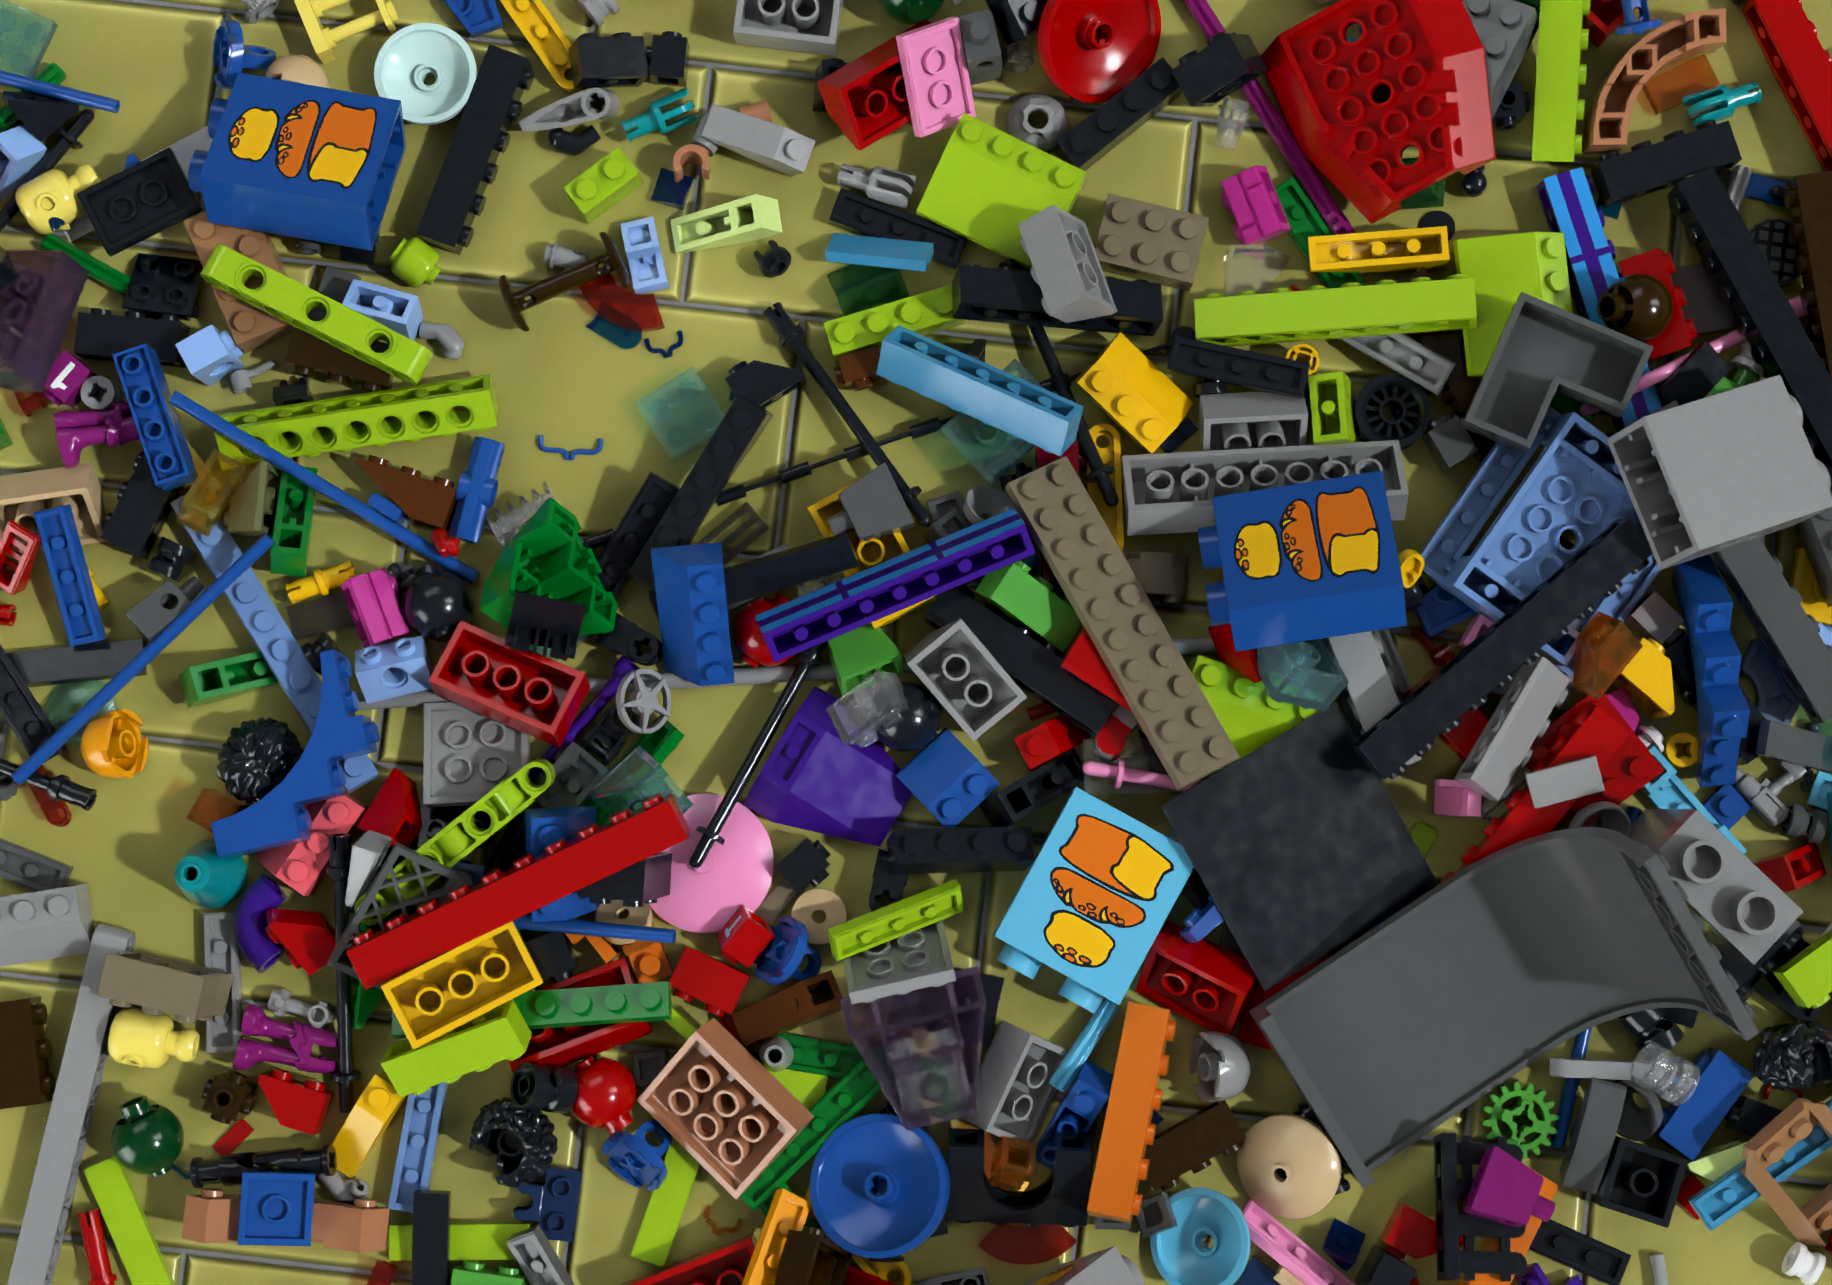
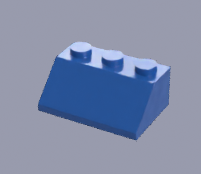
M596 806L525 809L526 855L532 853L533 857H537L545 853V847L556 840L564 838L565 842L577 838L579 830L593 823L597 824ZM575 891L527 915L531 922L567 921L597 910V904L590 903V897L577 896L578 891Z

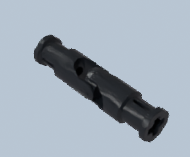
M325 1145L323 1149L305 1150L303 1147L261 1152L224 1154L221 1158L207 1160L195 1157L190 1165V1178L194 1188H203L206 1184L222 1183L224 1186L242 1185V1171L312 1172L315 1174H325V1176H334L337 1168V1157L333 1145Z

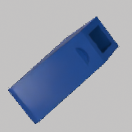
M1086 1060L1068 1087L1032 1150L1030 1157L1052 1169L1055 1132L1086 1133L1110 1096L1114 1075Z

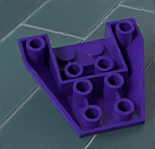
M815 686L796 712L766 761L743 804L774 823L880 847L912 793L895 775L901 769L879 743L870 741L863 724L846 704Z

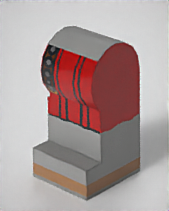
M1119 705L1096 736L1093 750L1100 760L1104 762L1116 761L1121 756L1126 746V741L1137 728L1144 733L1131 711Z

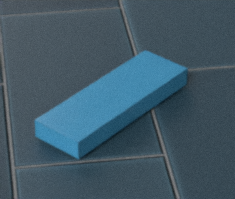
M834 233L825 250L826 261L925 272L934 254V245L928 242Z

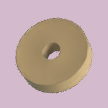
M812 889L803 893L796 900L792 908L791 917L806 926L808 933L807 942L819 945L830 942L829 928L847 922V910L841 898L834 892L826 889ZM822 910L825 912L826 919L823 923H816L813 920L814 911Z
M611 900L610 904H600L595 914V922L651 927L653 922V914L649 903H644L643 907H626L622 905L623 900ZM603 937L606 941L617 945L630 944L637 941Z

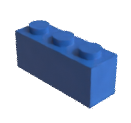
M1709 1048L1708 1051H1702L1692 1064L1694 1070L1688 1079H1682V1082L1676 1085L1672 1092L1674 1099L1667 1108H1662V1123L1653 1134V1136L1680 1156L1694 1161L1754 1076L1722 1051Z

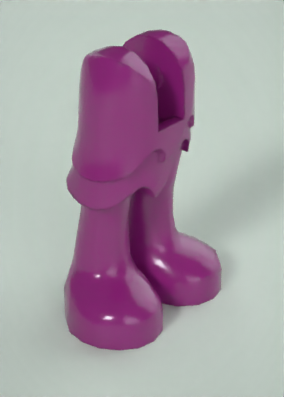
M128 402L112 403L113 408L107 410H63L54 412L57 441L66 468L75 467L79 464L81 450L87 446L108 443L109 447L140 439Z
M254 1004L247 1005L241 1026V1033L243 1035L290 1041L292 1048L272 1045L244 1037L240 1040L236 1050L234 1069L249 1070L257 1062H274L293 1066L299 1071L311 1073L335 1071L337 1060L325 1056L311 1055L313 1044L324 1047H338L337 1034L312 1027L305 1022L302 1024L294 1020L293 1025L276 1021L267 1017L262 1007Z

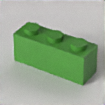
M1020 560L986 574L975 592L1014 621L1025 626L1042 642L1046 641L1064 653L1082 626L1068 598L1063 594L1060 598L1052 592L1055 586L1044 578L1037 576L1034 579L1028 574L1031 568Z

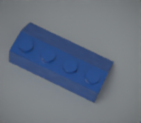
M722 543L651 548L665 671L698 686L735 683Z

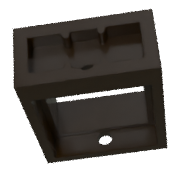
M804 1227L803 1232L789 1230L774 1285H845L853 1254L838 1246L829 1237L824 1236L825 1232L812 1227Z

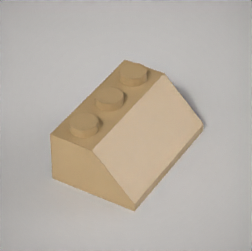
M86 463L71 468L58 467L0 476V539L10 520L17 522L40 537L33 513L70 504L81 545L107 542L100 538L103 533L101 526L105 519L102 488L93 464ZM15 534L17 540L27 545V541ZM41 540L37 552L43 551ZM14 545L12 546V548H13L14 550L18 551L19 553H21V554L24 553L22 550H20V549L17 548L16 546H14Z

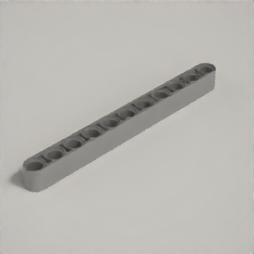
M99 924L94 931L7 1285H52L108 1057L109 1032L113 1019L120 1008L109 1004L110 998L97 995L106 953L133 951L136 941V933L134 931Z

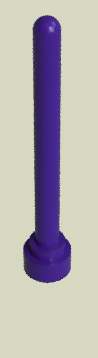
M622 655L613 665L614 670L611 672L613 677L574 719L560 748L551 745L540 759L548 760L553 765L557 752L565 745L569 746L617 693L618 686L624 676L632 670L640 668ZM532 767L530 769L531 781L533 782L539 774L545 771L539 767Z

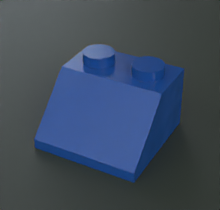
M946 727L895 774L944 828L956 827L1000 785L979 760Z

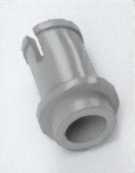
M555 242L554 245L547 244L543 263L549 265L550 269H554L555 266L568 269L587 261L589 253L560 247L559 243Z

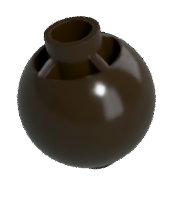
M1630 274L1615 281L1606 293L1600 297L1597 304V312L1607 328L1645 343L1657 338L1668 327L1673 314V301L1666 286L1655 277L1646 274Z

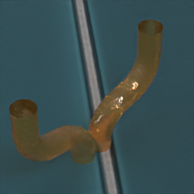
M706 1205L703 1216L704 1220L712 1226L711 1233L721 1236L723 1232L733 1233L739 1230L743 1222L741 1218H738L734 1227L725 1226L717 1231V1224L709 1218L712 1206Z

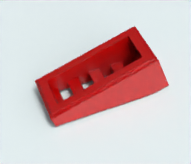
M10 520L0 539V588L13 596L25 590L28 584L41 538L17 522ZM15 534L27 541V545L17 540ZM14 545L24 552L23 555L14 550L12 546ZM12 556L18 561H20L19 564L10 559L9 557ZM7 565L14 569L15 573L7 569Z

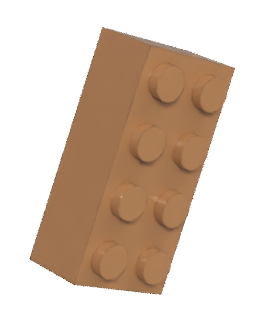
M206 212L183 221L203 268L216 244H221L287 276L269 233L209 223ZM251 277L245 282L244 286L248 289H257L263 284V280L258 277ZM210 284L236 345L245 353L292 334L294 326Z

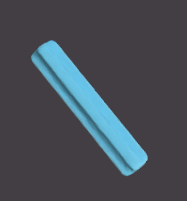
M1109 999L1102 1000L1098 1010L1092 1015L1051 1077L1049 1083L1058 1091L1065 1092L1118 1013L1119 1007Z

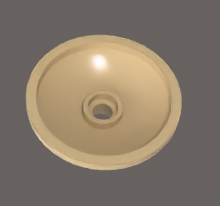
M1275 1114L1258 1121L1245 1134L1246 1139L1241 1141L1242 1147L1238 1150L1237 1154L1238 1175L1248 1196L1263 1210L1278 1217L1299 1219L1316 1214L1332 1200L1340 1184L1341 1162L1333 1141L1320 1126L1302 1116ZM1277 1169H1283L1287 1174V1178L1280 1177Z

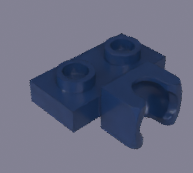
M551 1167L546 1169L544 1184L542 1182L529 1181L522 1183L517 1187L518 1191L529 1194L532 1197V1201L528 1206L515 1207L513 1209V1218L539 1221L538 1225L548 1240L572 1242L582 1171Z

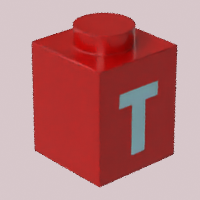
M742 904L716 937L721 946L720 953L733 964L739 961L749 968L775 935L768 921Z

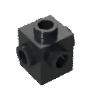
M1522 81L1510 83L1492 119L1493 127L1496 126V130L1505 131L1516 128V124H1519L1526 116V113L1529 112L1528 92H1523Z

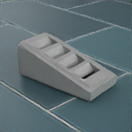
M368 830L352 846L345 897L346 906L353 907L357 900L369 890L391 845V837Z

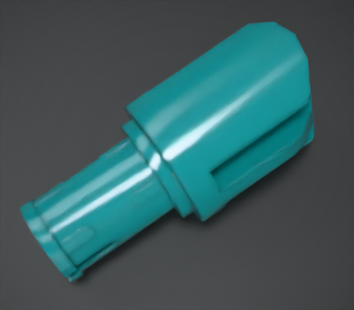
M1755 81L1732 89L1725 85H1719L1682 97V102L1685 107L1692 105L1686 112L1690 119H1695L1692 122V126L1695 128L1710 120H1716L1717 122L1730 118L1736 108L1759 103L1762 99L1761 89L1752 92V89L1759 87V84Z
M683 88L650 102L649 111L621 121L624 131L638 126L633 130L625 132L629 142L655 130H658V133L666 134L699 120L700 116L696 112L671 123H665V120L694 108L693 100L682 102L663 111L659 109V107L689 95L688 88Z

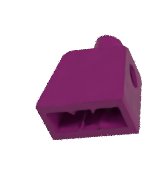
M1493 1146L1486 1149L1462 1212L1512 1227H1521L1527 1225L1531 1215L1548 1222L1554 1212L1555 1202L1539 1195L1544 1180L1542 1176L1501 1148Z

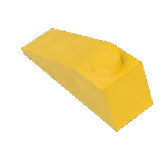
M1447 226L1308 237L1310 272H1415L1422 267L1426 271L1446 269L1450 260Z

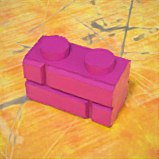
M1252 166L1238 175H1234L1221 182L1224 190L1221 193V200L1228 211H1232L1236 223L1233 225V229L1241 243L1244 242L1246 246H1259L1291 230L1266 166Z
M380 568L349 578L340 585L364 648L386 644L401 639L409 633L408 627L410 625L405 618L403 607L400 608L396 595L399 593L395 577L388 576L386 568Z

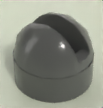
M0 773V800L7 801L11 799V796L16 795L18 783L12 777Z

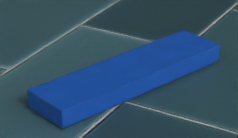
M68 504L34 512L35 522L70 647L106 639V633L71 505Z

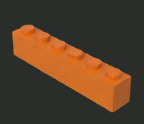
M1128 1002L1087 1206V1212L1090 1216L1131 1224L1133 1215L1139 1216L1143 1195L1137 1194L1139 1181H1146L1150 1161L1145 1159L1144 1155L1146 1145H1153L1156 1133V1124H1151L1153 1110L1159 1111L1161 1107L1163 1090L1158 1089L1160 1075H1167L1170 1055L1164 1053L1167 1041L1173 1042L1176 1030V1021L1171 1020L1170 1009Z

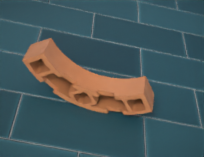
M1726 8L1689 13L1663 24V26L1657 27L1640 39L1614 64L1599 85L1590 104L1583 133L1582 154H1606L1612 151H1620L1627 145L1631 113L1634 102L1643 86L1655 72L1676 60L1697 54L1714 53L1727 42Z
M202 1188L201 1195H186L182 1238L201 1243L238 1242L241 1194H223V1189ZM314 1198L311 1242L324 1243L323 1247L356 1253L386 1251L390 1208L375 1206L376 1200L370 1198H355L354 1202Z

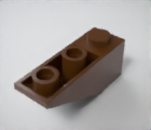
M369 455L368 460L357 457L356 463L412 520L436 529L443 528L447 532L449 531L458 502L456 501L457 489L453 488L454 482L438 476H434L433 481L420 477L421 471L403 465L399 471L388 467L389 461L373 455Z
M830 970L798 982L732 1014L731 1018L742 1046L746 1048L840 1012L844 1005V1000L833 972Z

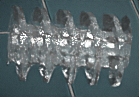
M546 481L543 483L544 494L541 495L534 488L531 489L532 501L529 502L521 495L519 496V508L508 502L506 503L507 515L496 509L494 510L495 522L485 516L493 533L504 548L547 499L551 497L558 502Z

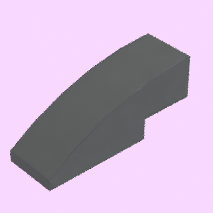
M1591 1078L1570 1130L1571 1141L1560 1167L1562 1186L1593 1194L1597 1193L1619 1126L1627 1092L1626 1086Z

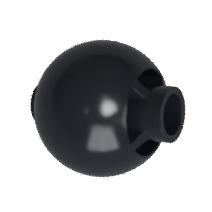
M428 564L417 570V579L410 584L405 593L403 602L405 618L411 628L423 637L436 640L437 642H448L460 620L469 623L473 613L472 594L462 579L452 573L445 572L441 564Z
M910 682L892 684L882 690L874 700L871 716L864 719L865 732L871 742H882L893 750L902 752L917 750L929 743L936 734L939 727L940 714L942 713L941 703L927 689L918 684Z

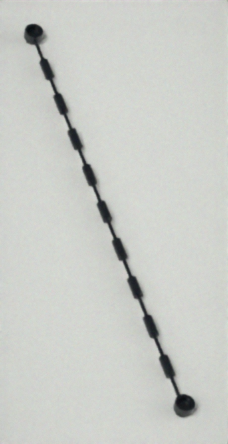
M1188 326L1177 327L1172 332L1168 343L1142 351V353L1146 356L1169 347L1171 348L1174 336L1196 340V332ZM1081 372L1072 376L1064 373L1069 386H1071V381L1075 380ZM1051 378L1038 382L1039 387L1050 392L1056 391ZM960 413L940 421L938 417L909 426L908 432L877 443L879 446H883L909 436L913 440L942 430L941 425L969 415ZM859 443L843 449L844 453L811 465L807 461L780 470L779 476L744 487L742 483L722 490L714 503L720 506L747 497L746 492L780 480L785 484L811 475L812 469L845 458L849 462L869 454L862 444ZM613 528L584 537V547L586 549H595L606 545L614 532Z

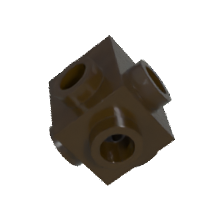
M232 1070L215 1075L214 1079L207 1081L203 1089L201 1098L205 1102L202 1109L211 1112V1119L225 1124H230L232 1120L243 1119L251 1113L255 1105L256 1095L254 1093L257 1084L247 1081L248 1076ZM225 1092L230 1096L228 1104L222 1102Z

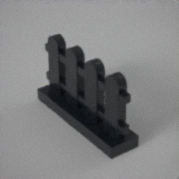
M1441 1133L1434 1136L1437 1281L1460 1279V1273H1464L1465 1281H1474L1475 1274H1500V1282H1511V1275L1521 1274L1525 1271L1527 1261L1521 1253L1510 1252V1238L1521 1237L1525 1232L1526 1226L1512 1227L1463 1212L1458 1214V1201H1462L1463 1209L1474 1178H1472V1165H1480L1486 1149L1493 1146L1499 1147L1521 1162L1523 1159L1521 1148L1515 1144H1507V1137H1496V1143H1471V1136L1468 1135L1460 1136V1142H1456V1133ZM1457 1165H1461V1178H1457ZM1459 1237H1463V1250H1459ZM1474 1237L1499 1238V1252L1474 1251Z

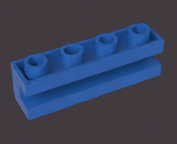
M145 343L112 354L155 485L159 488L162 487L165 491H169L198 481L199 477L176 408L169 403L171 394L156 350Z

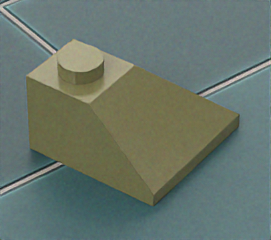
M267 461L259 462L231 497L230 506L225 508L224 525L228 527L229 533L235 536L260 538L266 533L273 538L282 470Z

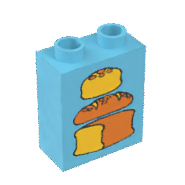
M1075 787L1071 790L1037 852L1035 861L1030 865L993 933V936L1006 942L997 960L1031 979L1035 978L1042 963L1062 973L1067 978L1058 994L1094 1014L1104 997L1120 1005L1194 866L1181 844Z

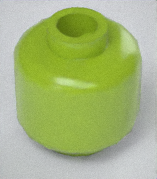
M412 237L409 241L403 238L388 259L392 262L391 272L413 288L420 287L424 282L431 285L442 270L437 266L440 260L439 252L418 237Z

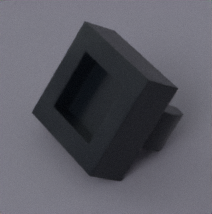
M304 377L299 378V384L288 385L286 380H282L279 387H273V400L276 406L314 401Z

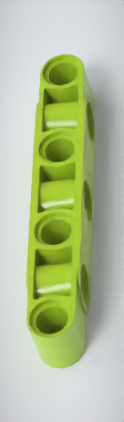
M216 244L200 273V276L205 281L409 384H418L433 356V353L425 346L224 245ZM251 277H258L263 280V284L257 289H248L244 286L245 282ZM313 309H322L327 313L324 319L320 321H312L308 318L309 312ZM377 340L386 341L390 345L388 350L383 353H376L370 347Z
M535 759L529 762L518 772L512 773L418 848L416 852L422 855H429L435 861L449 868L453 867L532 804L536 797L551 786L556 776L553 765L545 759ZM532 767H539L545 771L547 779L543 785L534 784L529 778V772ZM477 811H484L491 817L489 828H481L476 824L475 814ZM408 858L393 868L396 877L416 871L414 862ZM390 872L385 880L392 879ZM434 873L424 876L423 879L426 887L441 875ZM419 878L399 884L403 900L414 897L422 891ZM394 886L380 889L376 894V899L381 906L399 901ZM366 893L357 900L354 907L355 912L358 909L363 898L365 897ZM395 910L382 913V918L385 919ZM377 915L361 920V923L366 925H376L379 923Z

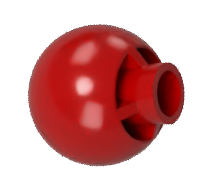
M778 591L773 599H756L748 603L739 612L734 623L733 636L736 647L742 651L740 655L742 660L757 668L760 663L766 667L777 666L792 657L789 656L774 663L755 618L756 615L790 602L792 599Z
M589 1056L574 1065L578 1081V1092L575 1103L570 1111L577 1120L592 1128H606L609 1135L622 1130L634 1121L630 1111L636 1101V1084L632 1074L623 1064L610 1058L602 1057L594 1060L593 1056Z

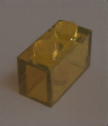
M214 449L183 499L177 521L209 537L241 483L245 465Z

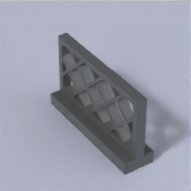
M396 842L329 956L327 965L359 979L353 965L339 959L344 949L349 948L354 943L351 937L354 932L356 935L360 933L358 925L362 919L377 915L380 928L383 929L385 925L382 913L401 908L402 913L407 918L409 916L406 906L423 901L427 902L433 898H436V901L439 903L450 897L448 893L463 884L467 883L470 888L473 887L471 874L461 869L455 871ZM399 855L414 862L416 871L396 877L393 865ZM419 864L426 867V869L421 870ZM390 872L392 879L385 880ZM438 873L448 878L443 888L427 892L423 879L424 876ZM419 878L423 894L403 900L399 884ZM394 886L399 901L379 907L376 899L378 891ZM373 903L374 908L368 910L370 904ZM381 983L374 986L382 990Z

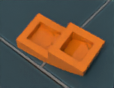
M565 933L573 945L579 944L587 938L606 964L612 962L621 954L612 943L606 941L603 937Z

